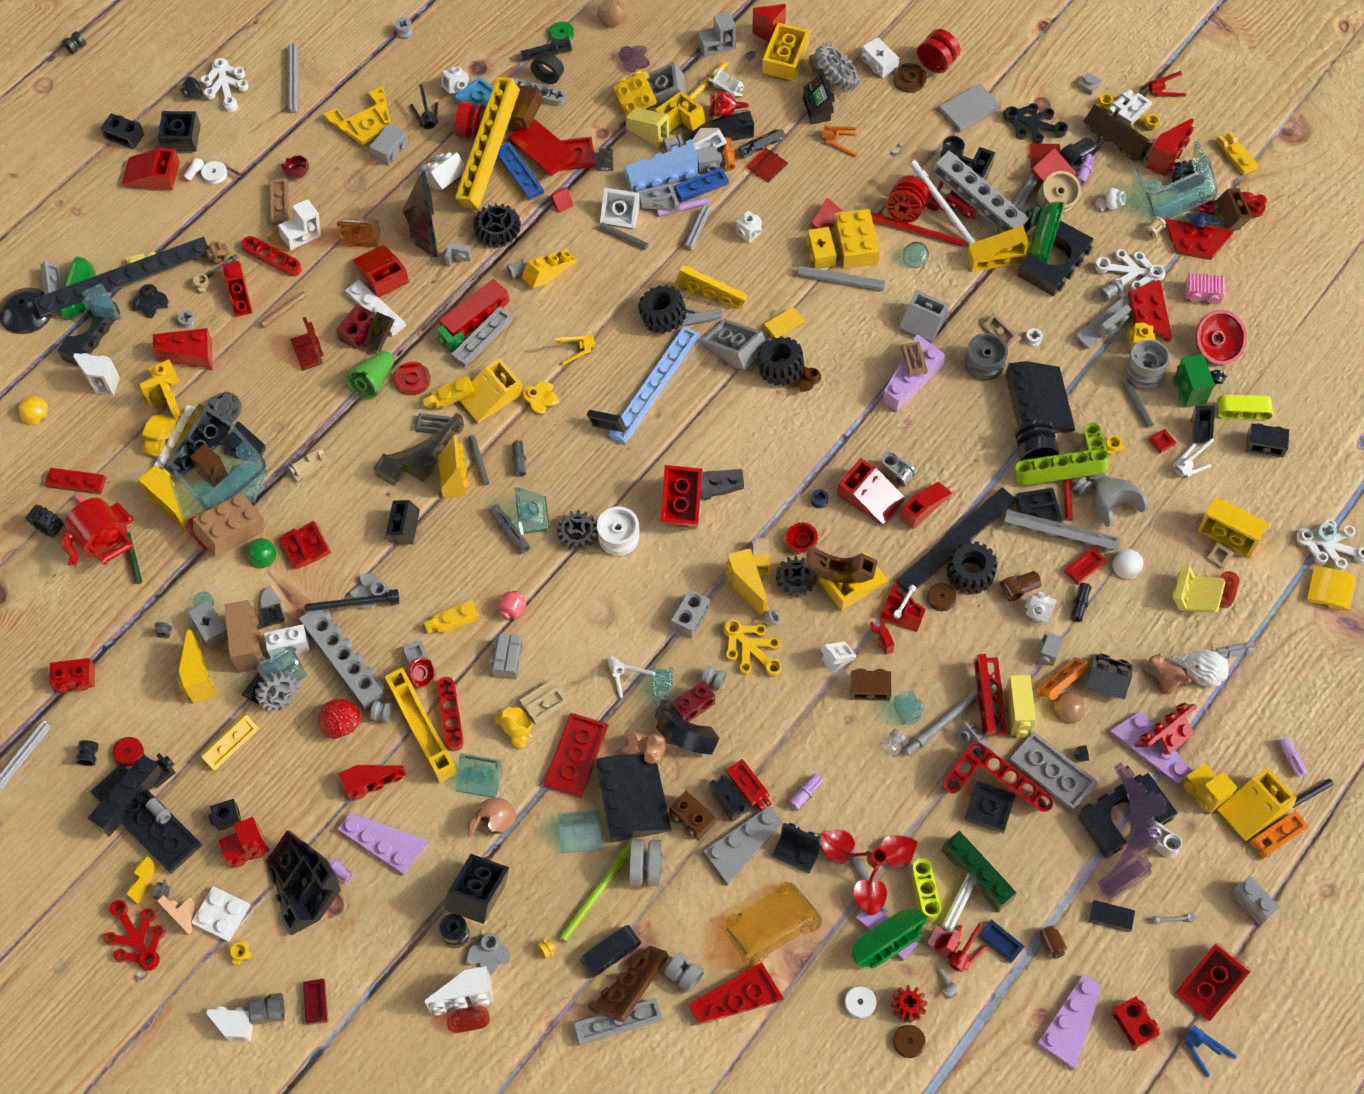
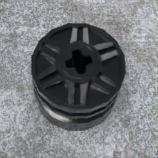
M1031 420L1016 428L1014 434L1017 446L1019 447L1018 452L1021 461L1060 454L1055 439L1054 427L1049 420Z

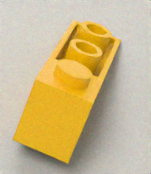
M565 249L529 260L522 278L532 288L545 285L576 263L577 259Z

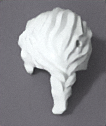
M1204 649L1194 651L1186 656L1176 655L1172 658L1167 657L1169 663L1186 668L1187 676L1191 677L1198 685L1208 687L1219 686L1221 681L1227 679L1229 671L1228 661L1215 651Z

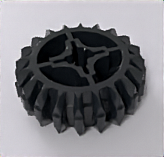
M495 203L494 206L488 204V208L482 207V211L477 212L473 224L475 235L479 241H483L485 245L489 243L491 247L495 244L498 248L500 244L506 246L507 242L512 243L513 239H517V234H520L521 228L520 217L515 209H511L510 205L505 207L503 203L500 206Z

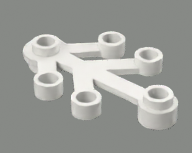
M218 58L212 62L211 72L201 77L202 85L208 87L212 84V80L217 74H219L217 81L211 88H206L204 94L207 99H213L216 92L222 86L225 96L223 101L224 108L227 112H234L238 108V104L231 95L229 84L239 88L240 91H246L248 83L243 79L238 81L226 75V72L235 75L238 79L243 78L245 72L242 67H231L226 59Z
M1118 250L1115 256L1116 260L1123 261L1127 266L1111 264L1110 260L1105 257L1098 258L1095 264V269L1101 274L1107 271L1127 273L1123 277L1115 279L1121 284L1122 289L1124 284L1139 275L1145 277L1139 281H1134L1131 285V290L1136 289L1134 286L1141 287L1151 281H1162L1165 277L1164 268L1161 265H1152L1142 252H1136L1132 260L1125 250ZM1137 264H1142L1145 268H1140Z
M1327 520L1325 522L1332 523L1335 527L1337 526L1334 520ZM1346 526L1331 541H1323L1318 537V529L1320 527L1313 530L1302 528L1296 534L1297 542L1301 546H1308L1315 557L1316 563L1319 565L1325 564L1329 555L1335 569L1343 571L1348 564L1347 560L1340 558L1336 551L1352 555L1358 564L1364 565V556L1361 554L1364 553V547L1356 549L1337 543L1354 536L1356 530L1353 526ZM1330 528L1322 529V532L1332 533ZM1317 545L1323 546L1327 553L1320 552Z

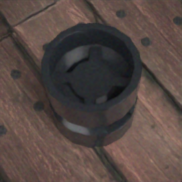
M958 136L945 138L940 159L948 151L954 155L959 154L963 156L964 141Z
M449 914L441 920L439 930L447 946L460 948L468 942L470 932L462 916Z

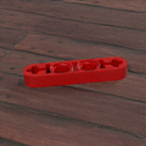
M247 236L243 239L242 246L244 251L289 276H297L301 273L302 267L296 258L254 236ZM263 250H269V253L266 255L260 254ZM278 257L284 258L283 261L279 263L275 262L274 260Z
M442 677L437 682V691L444 738L449 750L458 751L464 745L456 687L452 678ZM445 683H448V685H449V686H448L449 695H446V694H445V690H444V684H445ZM448 700L454 702V706L451 709L443 707L444 703ZM451 718L457 720V724L454 727L446 725V722ZM451 733H455L456 739L458 740L456 745H453L452 743L453 739Z

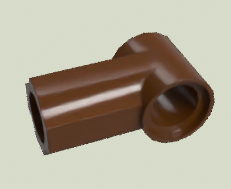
M1035 571L1016 578L1015 576H1010L1000 582V587L1009 602L1018 600L1024 593L1040 588L1042 585L1040 576Z

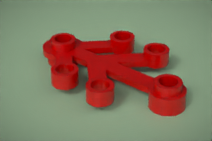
M122 900L113 901L109 911L115 918L121 920L130 937L108 932L104 936L105 943L109 946L120 944L136 947L140 953H128L124 949H117L114 952V959L119 963H124L125 961L138 963L140 968L145 971L154 970L160 963V956L156 951L160 939L165 936V929L161 925H155L151 929L152 938L148 949L144 941L150 922L156 917L155 912L150 908L142 911V920L137 932L127 914V904ZM123 907V911L117 913L118 908ZM148 912L152 913L150 918H145ZM157 929L162 930L159 935H155ZM114 936V940L108 942V938ZM124 953V957L118 959V955ZM153 958L152 963L146 964L147 959Z

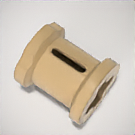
M1154 216L1151 219V223L1143 228V233L1147 238L1155 239L1158 232L1166 227V223L1161 217Z

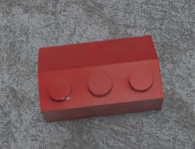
M664 465L660 522L676 527L697 528L699 523L702 468Z

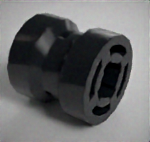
M280 603L274 604L270 609L268 607L261 608V614L266 627L271 626L273 622H285Z
M89 740L79 741L77 748L79 754L76 755L75 762L82 766H94L97 759L95 753L98 752L99 744Z

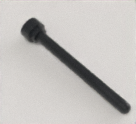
M391 589L382 595L308 603L304 608L306 611H315L381 602L396 605L399 604L398 589Z

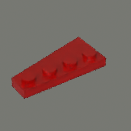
M761 962L688 1004V1007L698 1024L702 1025L784 1001V998Z

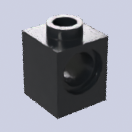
M234 799L210 806L209 821L211 826L215 825L218 831L234 827V824L242 821L238 804ZM228 812L227 817L220 819L223 813Z

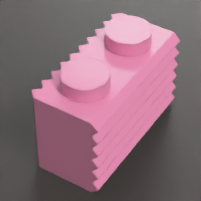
M1188 273L1185 280L1184 299H1190L1192 302L1208 301L1211 304L1221 303L1224 296V276Z

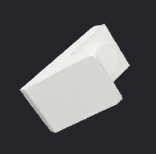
M846 642L825 644L820 649L824 654L821 660L832 673L857 657Z

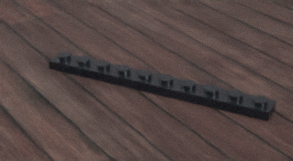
M203 236L34 298L33 301L40 317L97 295H102L207 256L206 249L209 248Z

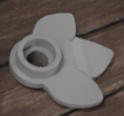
M364 573L360 575L362 585L353 589L350 594L353 598L382 595L389 592V588L384 582H380L377 576ZM378 590H382V591H383V592H381V593H379V594L376 593ZM377 603L361 605V608H372Z
M487 933L482 936L480 943L470 948L467 962L468 964L480 963V967L486 966L489 975L496 971L499 963H509L510 953L507 947L501 944L496 934ZM489 941L494 942L493 947L489 948L486 945Z

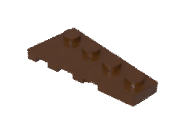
M649 945L630 964L631 967L626 972H621L616 977L617 981L610 988L606 987L600 992L601 996L596 1001L592 1000L587 1005L589 1010L624 1023L669 957L667 951Z

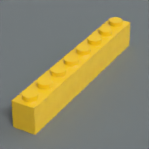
M496 78L455 197L464 209L479 210L520 91L512 78Z

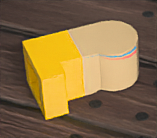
M753 538V558L759 574H770L769 538Z

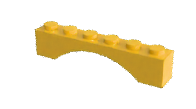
M403 667L386 675L385 679L439 783L457 775L455 764L431 724Z

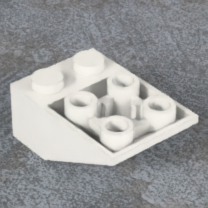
M487 967L464 970L425 1000V1004L430 1014L434 1013L436 1016L444 1015L447 1011L454 1009L460 1012L467 1010L471 1006L482 1008L494 1002L491 978Z

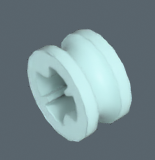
M1324 523L1318 529V536L1323 541H1331L1337 534V529L1332 523ZM1327 528H1330V532H1332L1333 534L1325 536L1323 535L1325 532H1322V529L1326 530Z

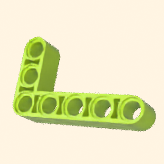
M1090 422L1084 426V445L1086 451L1022 460L1016 463V482L1019 485L1025 486L1105 473L1108 470V451L1100 425Z

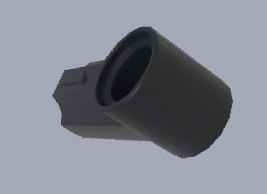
M1085 137L1074 145H1067L1059 154L1073 167L1082 157L1095 149L1094 142L1091 138Z

